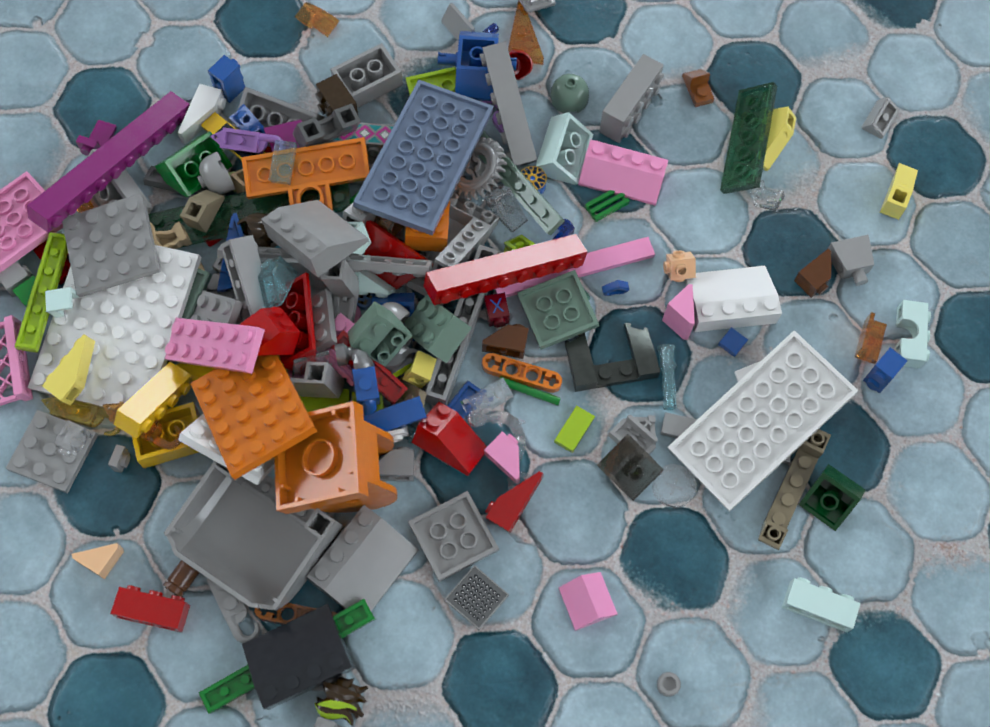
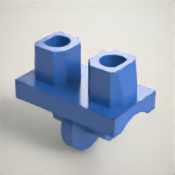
M244 104L229 117L239 130L265 134V127Z

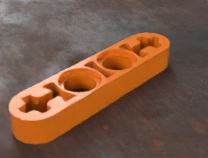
M488 353L482 359V368L487 374L504 377L549 393H555L561 388L562 377L555 371L495 353ZM494 360L495 365L492 368L488 367L487 362ZM501 362H503L502 371H499ZM509 365H514L518 371L511 375L505 369ZM534 371L537 373L538 378L530 381L526 378V374ZM542 374L545 375L543 384L540 383ZM552 378L556 379L554 385L550 386L549 381Z

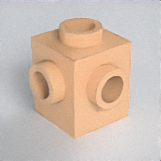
M677 250L673 251L672 254H666L663 268L664 273L669 276L671 281L683 282L685 279L696 278V258L691 252Z

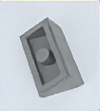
M450 3L441 21L459 41L460 31L475 32V28L453 3Z
M889 97L879 99L861 128L882 139L900 109Z

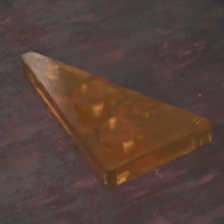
M518 0L508 51L514 49L523 50L530 56L534 64L543 65L544 57L529 15Z

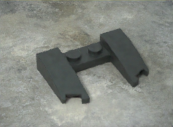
M624 323L632 359L600 365H593L585 333L578 335L579 337L571 342L566 340L565 348L575 392L658 378L660 368L648 329L644 327V330L631 327V323Z

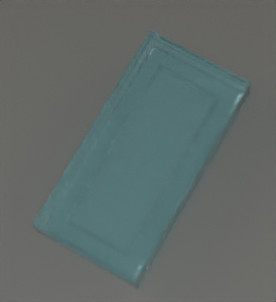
M275 140L268 179L270 182L291 184L297 150L296 142Z

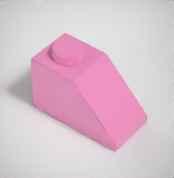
M502 431L484 450V453L513 482L518 484L520 482L519 447L517 445L519 442L511 434L506 435Z

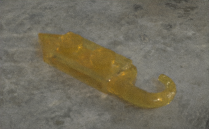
M56 397L41 400L50 410V415L90 428L99 426L104 418L115 421V411L75 400L70 406ZM115 427L112 431H105L104 435L114 436L121 429Z

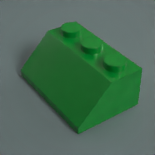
M211 131L197 137L155 165L165 183L186 198L202 188L197 177L200 176L199 166L205 157L218 152L221 162L227 170L233 166L222 148H220V145L210 137L213 135Z

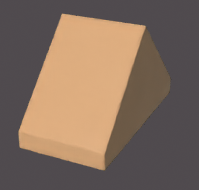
M118 543L73 553L72 558L105 579L124 551Z

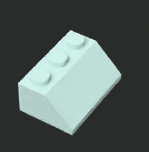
M569 112L551 117L536 166L541 168L548 178L577 185L593 134Z

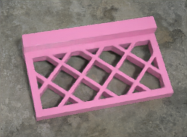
M13 315L4 317V321L0 322V329H5V334L0 340V350L5 346L8 351L3 360L0 359V373L6 365L10 367V373L6 379L0 377V380L4 381L0 386V398H2L0 399V406L18 400L29 401L33 399L32 390L28 388L30 373L27 352L15 348L22 322ZM8 385H11L13 395L3 397V392Z

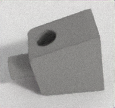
M863 235L832 242L828 249L831 251V262L840 278L853 277L856 286L866 284L868 282L866 274L874 266L869 236Z

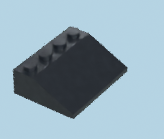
M328 604L242 644L253 684L264 710H270L323 685L324 682H329L356 669Z

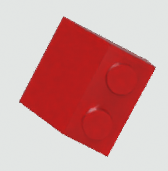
M261 308L239 324L259 327L265 330L258 355L294 354L300 331L282 308Z

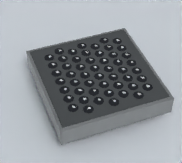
M474 565L444 600L476 629L480 630L508 598L509 594Z

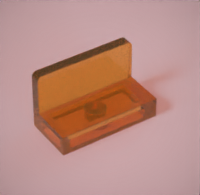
M871 312L864 321L855 358L875 364L879 357L887 324L875 321V313Z

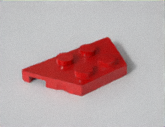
M372 220L366 222L365 228L371 244L365 250L364 255L427 260ZM392 272L375 274L395 289H400L409 281L417 278L413 274L401 276L393 275Z

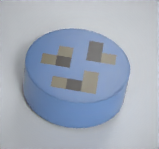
M374 293L358 295L357 306L361 310H367L371 306L372 294Z

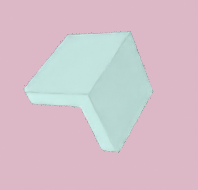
M71 287L45 291L46 312L55 318L63 317L64 310L73 308L72 299L79 298V296L76 295V291Z

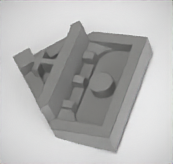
M628 415L626 419L623 418L609 432L608 436L641 464L656 448L658 440L655 432V416L633 417Z

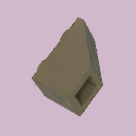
M204 190L188 199L180 217L188 227L207 233L225 197L209 190Z

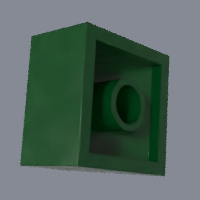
M828 464L803 497L799 506L836 531L859 503L865 489Z

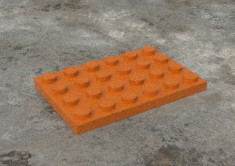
M257 355L252 374L216 368L190 383L227 469L234 480L318 432L278 355Z

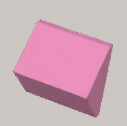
M688 284L668 303L662 319L683 340H688L695 324L693 284Z
M601 572L580 575L558 588L575 631L618 615Z

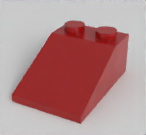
M438 402L426 415L427 418L418 424L412 443L468 476L484 457V450L487 446L457 411Z

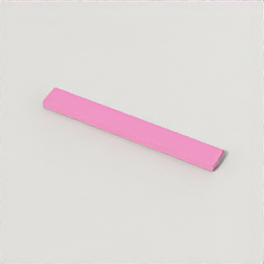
M644 237L589 252L586 255L584 264L578 268H571L560 273L545 275L542 278H534L523 283L508 285L505 288H497L495 292L496 294L505 292L507 298L573 270L576 271L580 278L653 258L655 252L649 237Z

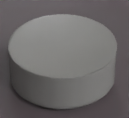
M665 672L658 678L656 685L660 694L671 697L679 692L681 682L676 674Z

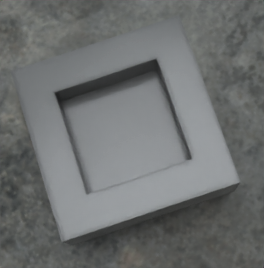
M116 444L108 465L113 471L122 473L124 467L126 468L130 462V452L124 446Z

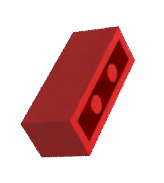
M127 585V588H118L110 612L111 615L123 620L180 633L183 632L190 605L184 602L185 598L171 595V598L162 597L163 593L149 590V593L140 592L141 588Z

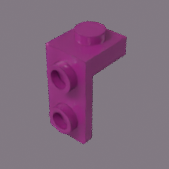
M98 120L89 138L81 135L78 136L76 143L80 152L88 156L92 149L100 148L113 137L117 129L116 125Z

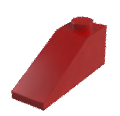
M540 471L498 497L495 502L491 501L485 511L487 513L486 518L511 533L542 481L544 474Z

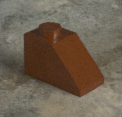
M829 249L824 251L799 271L794 280L810 298L817 293L821 295L829 287L827 284L831 279V251Z
M508 324L483 339L482 352L524 359L529 328H525L521 324Z

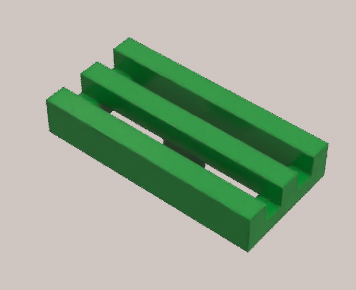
M609 190L586 203L585 209L593 220L598 222L628 205L630 200L625 198L623 193L610 198L614 195L615 191ZM619 199L622 200L619 203L611 206L610 208L602 211L601 213L597 215L595 214L596 212L618 201Z

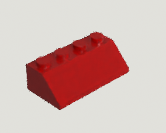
M306 272L275 290L276 307L282 308L300 331L294 354L280 355V360L286 369L299 374L305 372L307 362H316L309 274Z

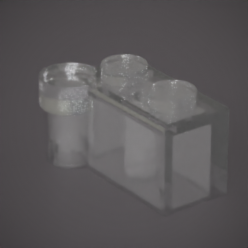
M504 378L493 381L460 401L465 412H470L464 417V420L470 427L484 425L487 420V412L514 397Z

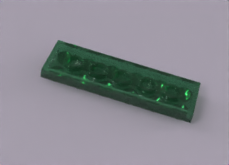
M774 82L739 90L720 188L723 194L760 188L777 92V85Z

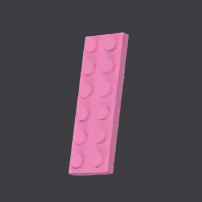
M175 318L171 328L170 341L165 347V359L172 362L252 374L265 330L253 326Z

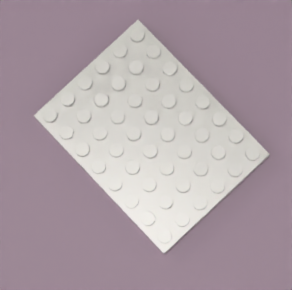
M155 245L161 272L72 299V309L64 310L63 317H52L28 388L52 395L42 385L45 383L47 376L60 364V360L73 348L75 341L85 334L95 341L85 387L75 401L117 411L166 366L168 360L165 359V347L170 341L171 328L175 318H182L202 257L199 254ZM70 267L63 288L71 287L75 290L72 269Z

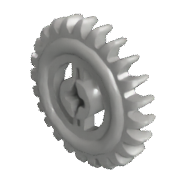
M485 137L479 139L465 168L466 172L473 177V180H466L463 172L454 191L460 198H466L471 201L472 196L478 200V193L482 197H486L484 190L486 189L492 193L490 185L498 187L495 179L503 180L498 173L506 172L501 167V165H507V162L501 159L506 158V155L503 153L504 149L497 141L491 138L486 139ZM477 155H484L487 160V165L484 162H482L477 157Z

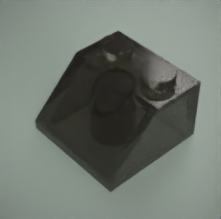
M629 434L597 464L632 501L664 471Z

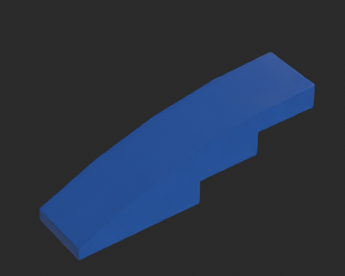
M418 396L364 416V421L387 432L406 427L408 424L426 419L427 416L421 398Z

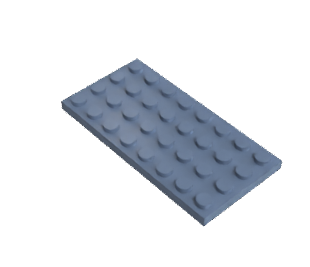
M418 80L353 202V207L433 236L493 113L494 106Z

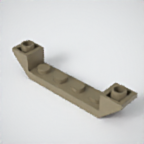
M818 429L797 449L763 522L758 541L776 550L780 549L788 532L789 522L814 467L831 437L830 434Z

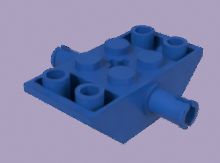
M460 31L458 52L456 54L438 52V65H453L456 68L455 93L478 101H492L490 96L493 93L492 85H487L485 74L488 73L486 66H482L480 54H483L482 47L498 43L499 33ZM510 58L513 70H516L517 58Z

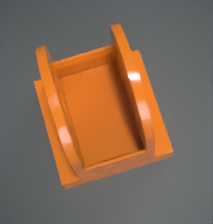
M355 401L308 412L318 432L274 457L276 511L284 514L309 509L316 510V508L322 512L351 513L358 512L363 505L370 510L388 506L398 498L397 489L381 481L378 456L384 455L393 449V436L364 421L363 406Z

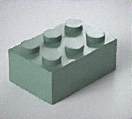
M425 295L419 301L417 308L404 324L412 333V338L445 363L449 361L472 328L441 304L434 305L428 295Z

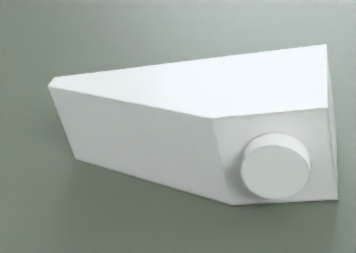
M199 84L178 131L182 144L188 143L203 130L201 124L214 112L219 115L221 110H224L226 99L221 89Z

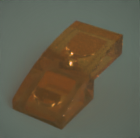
M305 2L295 15V18L311 29L313 26L327 37H329L340 21L323 9L308 2Z

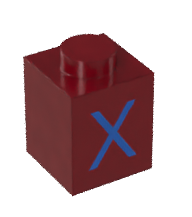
M505 292L484 296L488 326L499 328L509 324L510 313Z

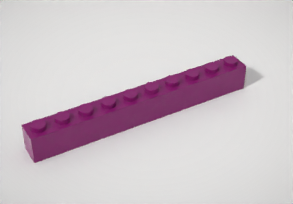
M170 91L27 205L28 219L46 232H50L54 227H59L65 218L73 215L82 204L88 203L98 191L104 190L107 184L113 179H117L127 167H132L138 158L145 156L149 149L154 145H158L166 135L173 133L176 127L183 122L190 104Z

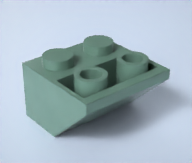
M374 301L348 331V337L352 348L366 351L371 359L386 367L412 337V333L390 310Z

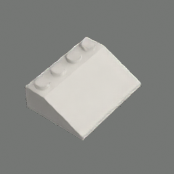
M765 266L696 273V278L685 279L686 286L693 284L695 332L776 324L782 315L778 293Z

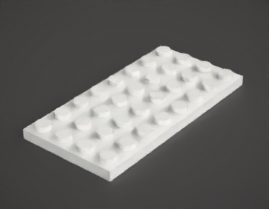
M794 330L668 446V450L730 512L852 399L859 390Z

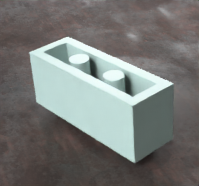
M801 577L794 578L789 582L782 608L846 633L854 628L861 603L854 601L852 596L835 594L832 592V589L826 586H814L810 584L809 580Z

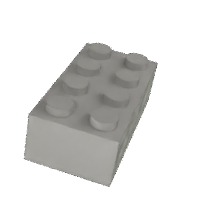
M645 54L641 56L604 108L599 133L618 143L621 142L623 137L627 138L629 136L632 124L638 123L642 115L641 111L649 107L652 100L651 97L653 95L656 96L661 88L660 82L664 76L662 73L664 65Z

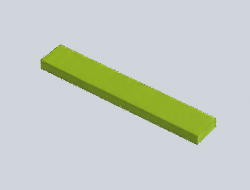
M49 233L15 343L17 350L36 353L39 351L49 318V313L46 312L45 291L58 288L68 254L65 234Z

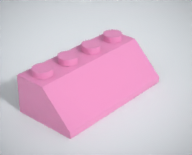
M590 139L578 185L602 192L612 190L615 191L614 195L623 193L625 198L656 206L668 160Z

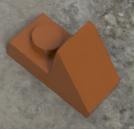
M698 69L682 73L683 80L695 107L714 102L715 98L708 84L709 72Z

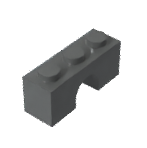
M349 104L334 110L330 116L323 120L317 121L316 117L298 123L292 134L300 148L319 145L356 131L361 120L353 105Z

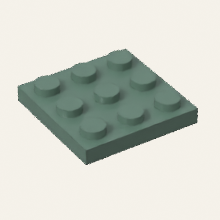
M575 270L517 293L540 350L599 327L598 320Z

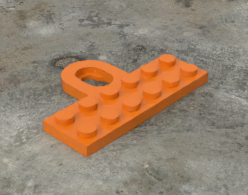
M365 137L241 157L248 199L288 193L289 204L293 205L301 203V197L305 191L314 189L320 194L319 201L332 211L333 201L330 186L364 181L370 172Z

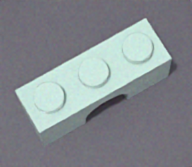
M903 300L897 307L896 327L905 328L912 335V339L901 338L895 346V351L908 360L904 367L920 369L929 360L930 350L927 349V343L930 340L928 323L931 319V312L928 311V303Z

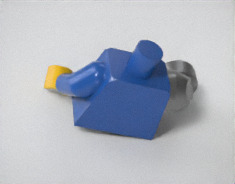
M344 343L335 344L338 366L347 365L349 360L353 361L352 373L357 403L363 406V415L373 414L377 410V405L380 404L375 365L366 351L364 352L358 348L354 350V348L347 347Z

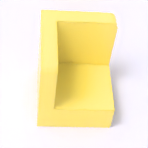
M417 351L412 366L404 373L402 380L420 388L424 387L431 380L437 359L424 352Z

